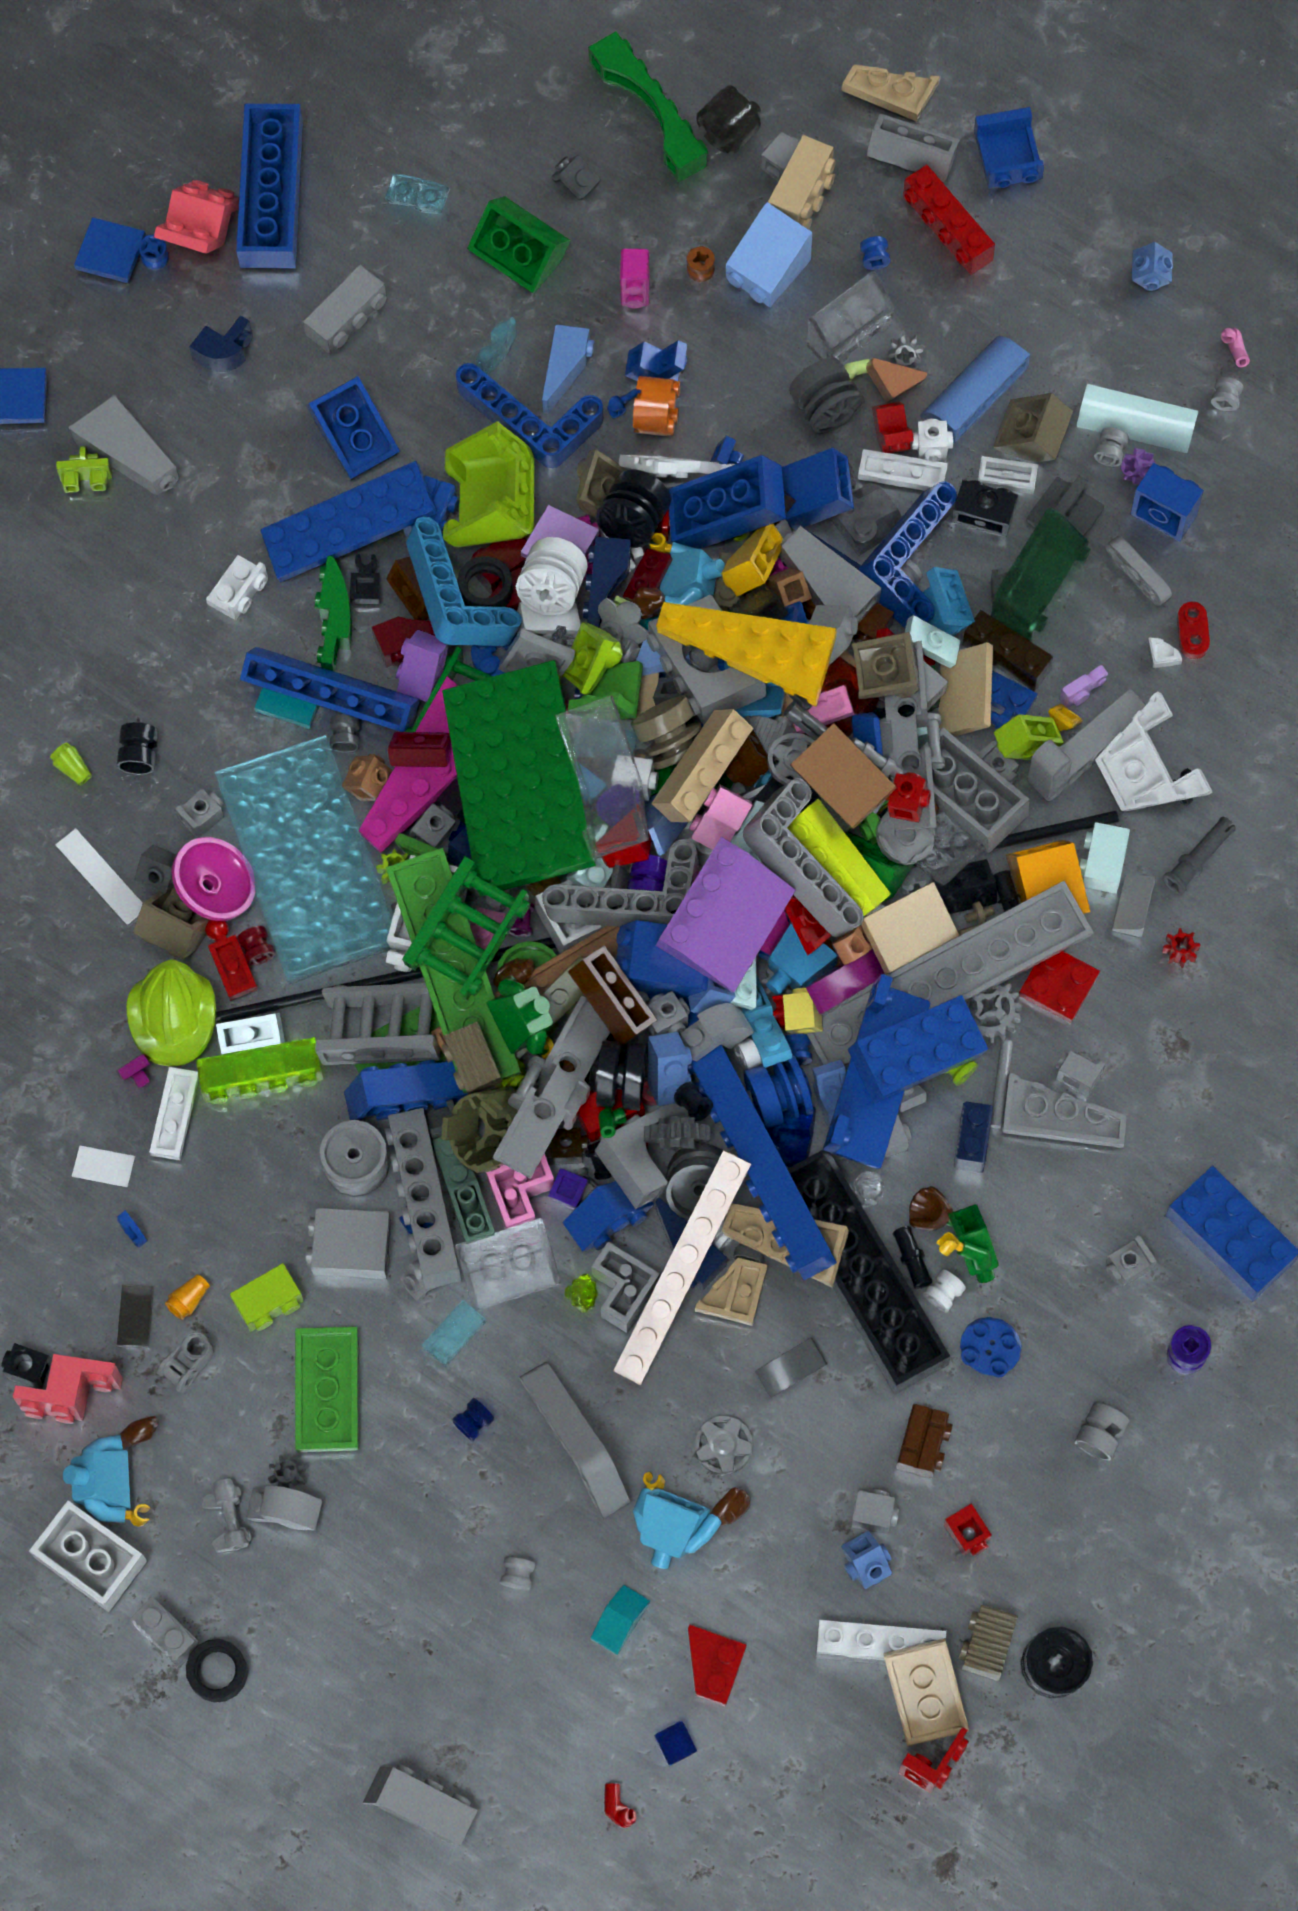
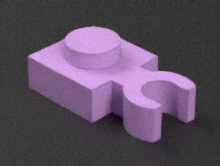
M1100 665L1088 675L1085 673L1062 688L1060 702L1067 708L1073 704L1078 706L1084 703L1089 698L1092 689L1103 685L1107 681L1105 677L1108 676V672Z

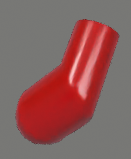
M605 1784V1815L619 1827H630L635 1823L637 1815L633 1809H629L620 1801V1784Z

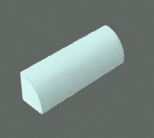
M1087 384L1077 427L1102 432L1107 427L1117 428L1127 433L1130 440L1188 453L1198 411Z

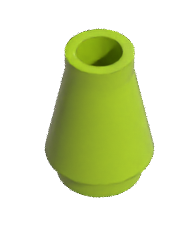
M68 742L59 746L51 754L50 758L53 761V766L74 780L79 786L84 785L92 777V773L88 770L76 747L71 746Z

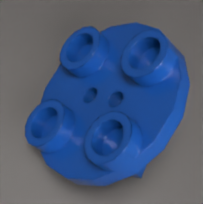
M992 1317L979 1318L970 1323L961 1336V1359L966 1365H969L979 1373L1003 1377L1015 1367L1020 1359L1022 1350L1020 1337L1011 1325L1001 1319Z

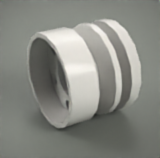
M546 537L537 540L531 546L516 583L518 597L525 606L539 614L557 616L566 613L573 607L588 568L585 555L572 542L559 537Z

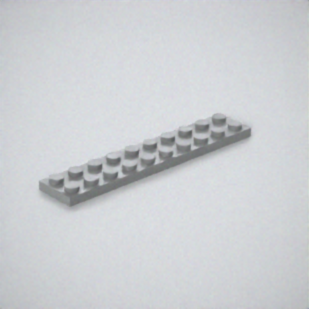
M1062 881L887 974V976L893 978L890 987L930 1001L929 1009L960 995H963L965 1002L1092 936L1094 932L1065 881ZM873 983L822 1013L823 1032L806 1034L822 1065L840 1059L844 1066L849 1064L851 1056L847 1049L856 1041Z

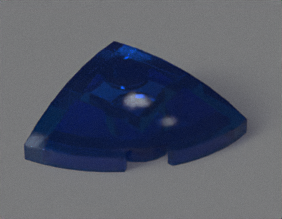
M798 1107L799 1119L796 1120L792 1119L788 1111L785 1110L783 1111V1124L767 1130L785 1166L791 1167L809 1157L816 1116L815 1107H813V1114L805 1116L801 1108Z

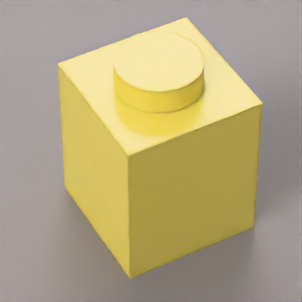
M796 988L792 990V994L783 995L785 1031L791 1034L823 1032L822 1014H819L806 988Z

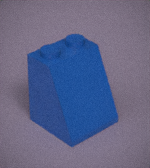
M635 920L620 926L616 938L618 948L615 961L637 991L654 996L661 993L666 995L673 991L677 999L707 990L708 977L655 946L667 924Z

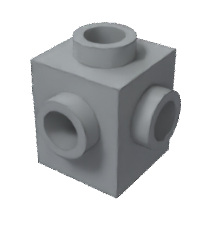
M673 991L666 995L663 993L658 994L648 1002V1008L657 1019V1021L647 1027L652 1036L673 1032L680 1034L688 1026L690 1010L684 999H677Z

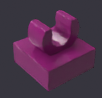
M141 1054L116 1071L122 1081L131 1076L138 1088L150 1082L142 1070L150 1064L144 1054Z

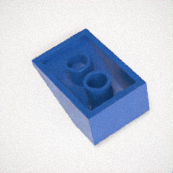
M359 376L306 404L317 427L350 479L400 452Z

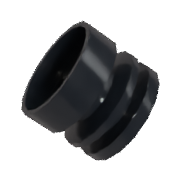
M633 469L621 472L609 489V494L604 498L603 503L597 510L596 519L600 529L609 538L631 540V546L634 548L645 546L651 541L659 522L664 518L670 507L671 497L669 491L659 479L647 472Z
M1065 1627L1048 1628L1037 1634L1024 1648L1020 1660L1021 1675L1027 1686L1037 1695L1049 1699L1064 1698L1081 1688L1090 1677L1093 1667L1092 1651L1086 1639L1076 1631ZM1057 1657L1059 1659L1058 1665L1062 1669L1052 1672L1050 1670L1051 1664L1047 1660Z

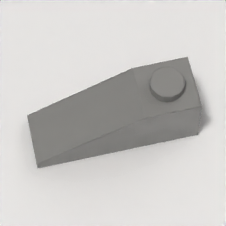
M816 605L809 622L812 625L836 628L837 637L829 665L849 647L853 635L857 633L858 629L857 619L853 617L849 605Z

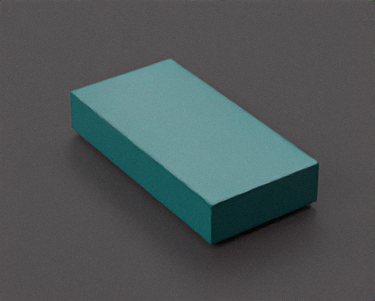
M262 688L254 709L257 713L310 729L319 705Z

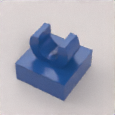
M726 435L717 444L710 462L738 464L743 461L744 455L733 450L736 440Z

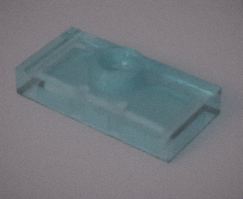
M462 1300L423 1343L422 1348L446 1367L486 1323V1319Z

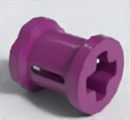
M530 902V907L522 919L519 917L516 919L508 933L509 935L515 937L532 935L530 918L531 912L534 911L535 907L533 903Z

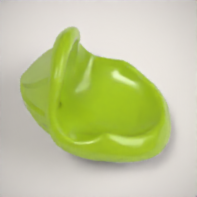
M174 959L164 961L153 967L144 979L133 986L127 998V1020L135 1045L148 1060L162 1066H181L198 1058L210 1042L216 1021V1000L210 981L194 973L188 965Z

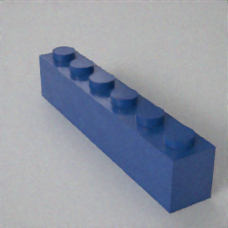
M255 647L246 652L240 676L241 681L400 732H406L409 727H413L420 701L418 698L260 647Z

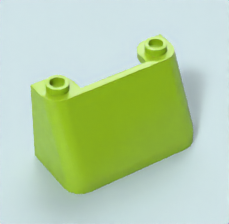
M496 421L445 450V471L451 478L460 483L459 522L455 519H450L444 523L443 539L448 544L460 548L522 539L533 532L534 456L530 447L524 441Z

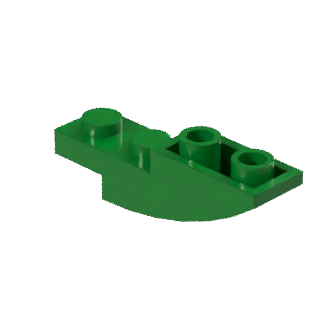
M327 556L326 566H321L319 582L323 583L322 590L317 592L315 596V609H319L320 618L323 620L321 635L325 637L324 645L318 647L317 663H321L322 668L335 672L339 649L351 650L352 616L347 588L341 570L334 557Z

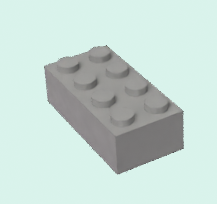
M942 727L939 730L941 757L945 759V767L932 770L935 804L939 807V813L989 854L1029 816V798ZM928 742L919 749V753L925 752L924 747H929ZM916 766L903 767L907 771L917 769Z

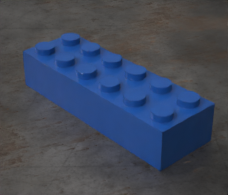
M244 104L236 249L240 268H296L303 118L300 104Z

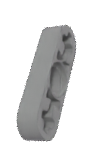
M1117 536L1106 544V550L1111 559L1155 605L1161 606L1172 597V592L1165 581L1124 538Z

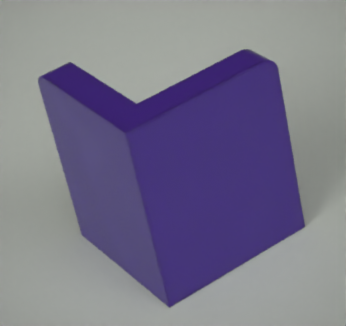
M560 1168L548 1196L551 1200L575 1210L580 1205L589 1180Z

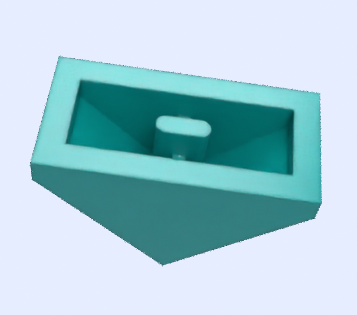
M623 1585L606 1605L591 1636V1640L618 1655L650 1604V1600Z

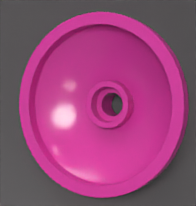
M213 837L196 838L186 843L174 858L172 880L175 890L183 903L196 914L210 920L226 921L238 917L251 905L256 892V880L253 869L246 857L230 843Z

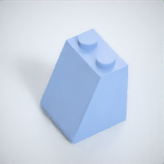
M767 202L727 261V280L732 286L742 288L748 292L756 302L764 303L771 308L811 261L812 232Z

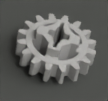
M999 984L966 1002L969 1009L972 1005L973 1009L977 1011L974 1014V1020L983 1038L985 1036L989 1037L991 1043H994L995 1036L997 1035L1002 1040H1005V1031L1008 1030L1014 1033L1016 1031L1014 1023L1021 1022V1015L1018 1013L1022 1012V1004L1016 1003L1019 1000L1018 992L1010 994L1012 991L1011 984H1007L1004 988ZM1006 1002L1010 1008L1009 1015H1006V1011L1003 1010Z

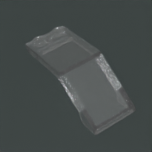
M608 696L555 715L575 776L578 777L586 817V830L582 831L591 859L593 860L648 841L642 780L613 696Z

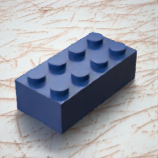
M763 455L668 489L671 497L669 516L672 543L675 542L702 549L786 519L782 465Z
M960 995L856 1041L847 1050L875 1104L975 1060L989 1049L963 995Z
M1213 1165L1169 1205L1165 1215L1252 1302L1290 1268L1298 1258V1249Z

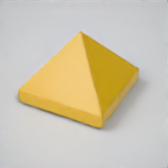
M1058 704L1048 711L1050 718L1054 719L1059 731L1072 729L1083 722L1082 718L1063 704Z

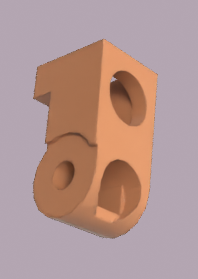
M861 925L842 937H837V940L832 943L842 965L859 959L872 949Z

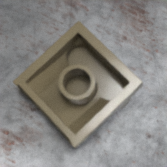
M590 450L587 458L582 459L577 466L580 484L576 500L579 508L596 519L597 510L603 503L604 498L609 494V489L616 477L627 469L619 466L617 462L599 450Z
M910 632L852 643L858 678L859 699L889 695L907 698L919 690L917 660Z

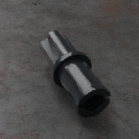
M1010 870L994 874L996 889L1000 898L998 905H1002L1004 912L1020 904L1019 899H1021V895L1017 894Z

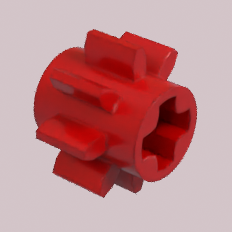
M1179 928L1175 936L1167 934L1165 940L1170 945H1164L1162 953L1169 954L1168 964L1175 962L1180 964L1181 968H1184L1185 962L1188 960L1195 963L1197 955L1194 952L1199 951L1201 944L1194 943V932L1190 934L1183 933L1182 929ZM1182 945L1186 947V949L1183 948L1180 951L1176 949V947L1180 948Z

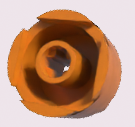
M639 376L636 389L641 391L634 400V433L673 436L679 417V408H676V400L680 395V381Z

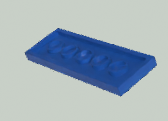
M414 461L264 527L260 531L275 575L280 582H283L326 563L327 556H333L336 559L413 525L419 517H431L436 515L437 512L420 465L417 461Z

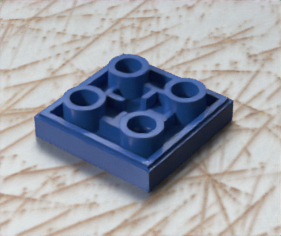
M92 217L74 263L75 270L128 283L140 254L139 243L146 236L145 231Z
M0 368V424L45 423L46 368Z

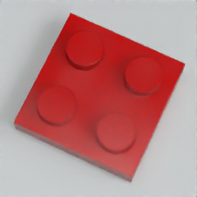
M1061 951L1033 967L1019 991V996L1071 1024L1097 980L1100 970Z

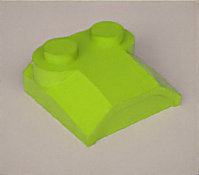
M582 621L571 649L575 650L574 659L562 677L569 680L582 694H591L606 669H611L620 662L623 654L620 642L608 632Z

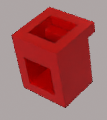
M972 1503L945 1519L943 1526L946 1531L948 1530L963 1556L971 1553L975 1557L989 1548L986 1542L990 1541L992 1534ZM971 1530L974 1533V1538L971 1540L965 1539L963 1532Z

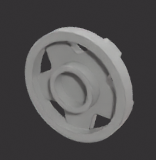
M789 733L776 739L771 745L767 757V764L772 777L783 785L791 781L787 779L789 776L793 777V779H803L790 764L807 749V744L811 745L815 740L800 733ZM794 740L789 747L782 745L783 742ZM773 756L779 761V763L775 767L773 764Z
M717 1416L711 1418L700 1427L696 1434V1456L703 1467L715 1474L727 1475L739 1471L748 1463L752 1455L753 1441L751 1433L745 1424L734 1417ZM718 1422H727L723 1428L714 1425ZM740 1429L746 1435L747 1441L738 1437ZM703 1434L707 1443L700 1448V1439ZM736 1456H745L739 1464L734 1466ZM715 1459L718 1461L720 1468H716L706 1461Z

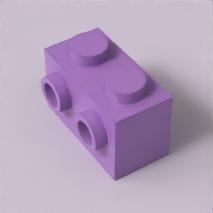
M417 630L410 639L406 638L401 649V655H404V659L396 673V679H399L397 691L427 702L443 673L449 645L440 642L436 636Z

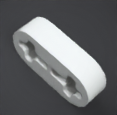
M746 1038L733 1047L736 1058L742 1068L747 1070L762 1064L758 1049L752 1039Z

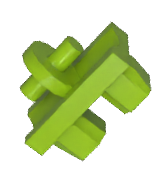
M80 446L78 455H69L70 461H56L57 472L66 493L80 491L79 481L90 480L91 490L105 491L108 479H112V470L110 469L108 458L99 459L98 453L88 454L86 446Z

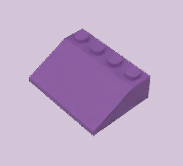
M721 837L655 946L734 993L796 890L749 853Z

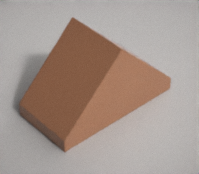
M872 358L866 365L868 374L886 403L917 386L927 376V372Z

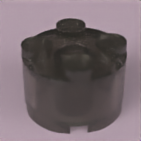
M728 85L721 89L697 113V124L699 128L703 125L707 132L704 137L716 149L724 153H729L731 150L737 153L759 131L761 127L759 117L761 108L756 102L749 101L739 93L734 86Z

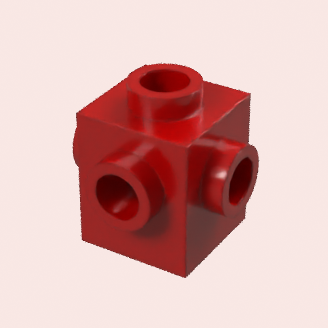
M896 773L893 782L896 789L886 798L888 800L889 815L891 818L919 823L923 807L928 808L931 790H927L925 778L916 773Z

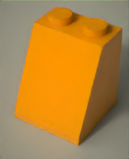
M1059 840L1006 854L1017 893L1021 895V903L1065 881L1083 914L1090 912L1074 842Z

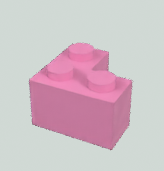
M719 784L717 790L713 788L704 801V805L707 808L703 815L696 814L689 827V830L693 831L691 838L712 850L721 837L731 842L736 831H739L753 805L752 802Z
M545 1154L531 1179L506 1165L500 1166V1168L488 1173L486 1172L489 1187L508 1237L536 1227V1217L529 1198L550 1191L554 1183V1177Z

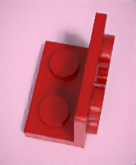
M964 1727L960 1729L936 1770L931 1767L933 1763L923 1755L916 1753L913 1756L908 1753L901 1763L898 1774L930 1794L935 1787L941 1790L953 1769L948 1765L951 1760L959 1761L969 1743L965 1739L968 1730Z

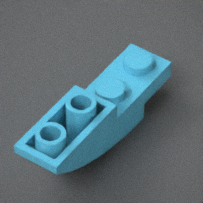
M756 974V1008L753 1010L741 1008L754 1031L748 1038L752 1039L755 1043L763 1067H769L793 1057L786 1038L776 1018L773 1016L772 1005Z

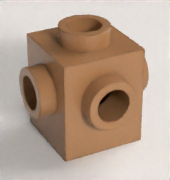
M375 754L355 756L349 765L342 787L361 802L376 801L393 770L384 764L383 758Z

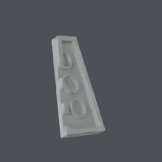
M1009 1072L1002 1133L1118 1148L1124 1147L1126 1115L1092 1102H1083L1075 1099L1073 1095L1065 1092L1059 1093L1046 1088V1085L1035 1081L1032 1083L1019 1078V1075Z

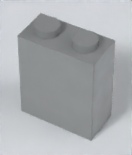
M316 1208L315 1218L310 1217L309 1236H313V1246L307 1247L306 1265H311L313 1275L387 1279L391 1230L390 1213L385 1211Z

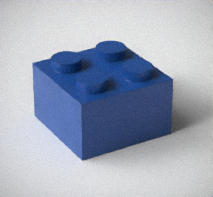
M1153 463L1135 491L1130 515L1181 542L1197 517L1204 490L1194 481L1184 480L1175 475L1170 468Z

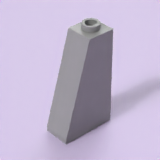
M115 395L69 426L72 439L78 446H86L91 454L98 453L99 459L108 458L111 467L155 495L171 489L176 481L179 480L176 466Z
M800 526L794 533L789 532L782 540L781 559L788 568L791 567L803 571L812 597L811 600L815 606L849 605L853 617L859 623L880 600V586Z

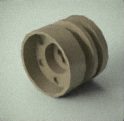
M686 695L676 696L653 706L637 716L630 724L639 742L654 740L646 748L645 754L649 757L654 756L651 760H653L654 769L656 770L678 764L698 735L697 733L702 729L701 724L698 722L685 724L694 716V711Z

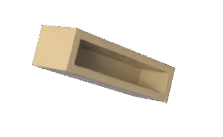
M734 709L714 710L651 804L670 822H691L753 730V727Z

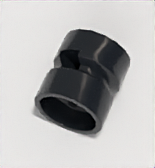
M132 722L123 724L120 729L119 743L123 747L118 750L117 768L123 772L135 775L153 773L156 763V752L153 750L157 748L158 729L145 723Z

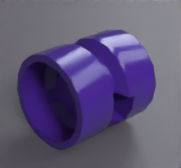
M649 854V860L632 863L630 872L632 878L628 881L627 889L663 891L668 861L659 856Z
M1188 1325L1178 1329L1172 1336L1166 1353L1167 1361L1171 1368L1185 1375L1194 1374L1201 1370L1211 1351L1210 1337L1206 1331L1197 1326Z

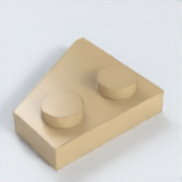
M737 1258L728 1268V1271L714 1283L712 1289L705 1297L697 1302L695 1311L752 1326L768 1265Z

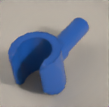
M635 388L621 397H611L607 407L611 417L618 418L626 412L624 404L636 397L641 390Z

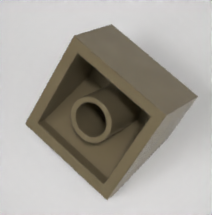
M1053 393L1010 399L993 448L996 451L1034 463L1056 460L1073 411Z
M173 887L166 894L158 891L142 904L133 933L142 937L145 942L155 944L167 950L170 955L185 959L200 946L206 936L205 927L210 919L204 918L188 908L180 899L175 887Z

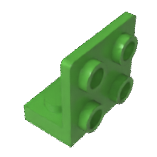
M639 661L618 663L611 669L607 668L591 694L583 695L580 699L569 700L568 711L578 715V718L582 721L589 723L636 718L643 664Z

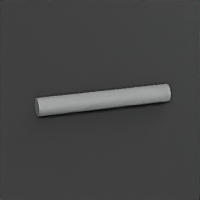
M1006 1039L1001 1040L992 1105L991 1128L995 1129L1002 1128L1013 1041Z

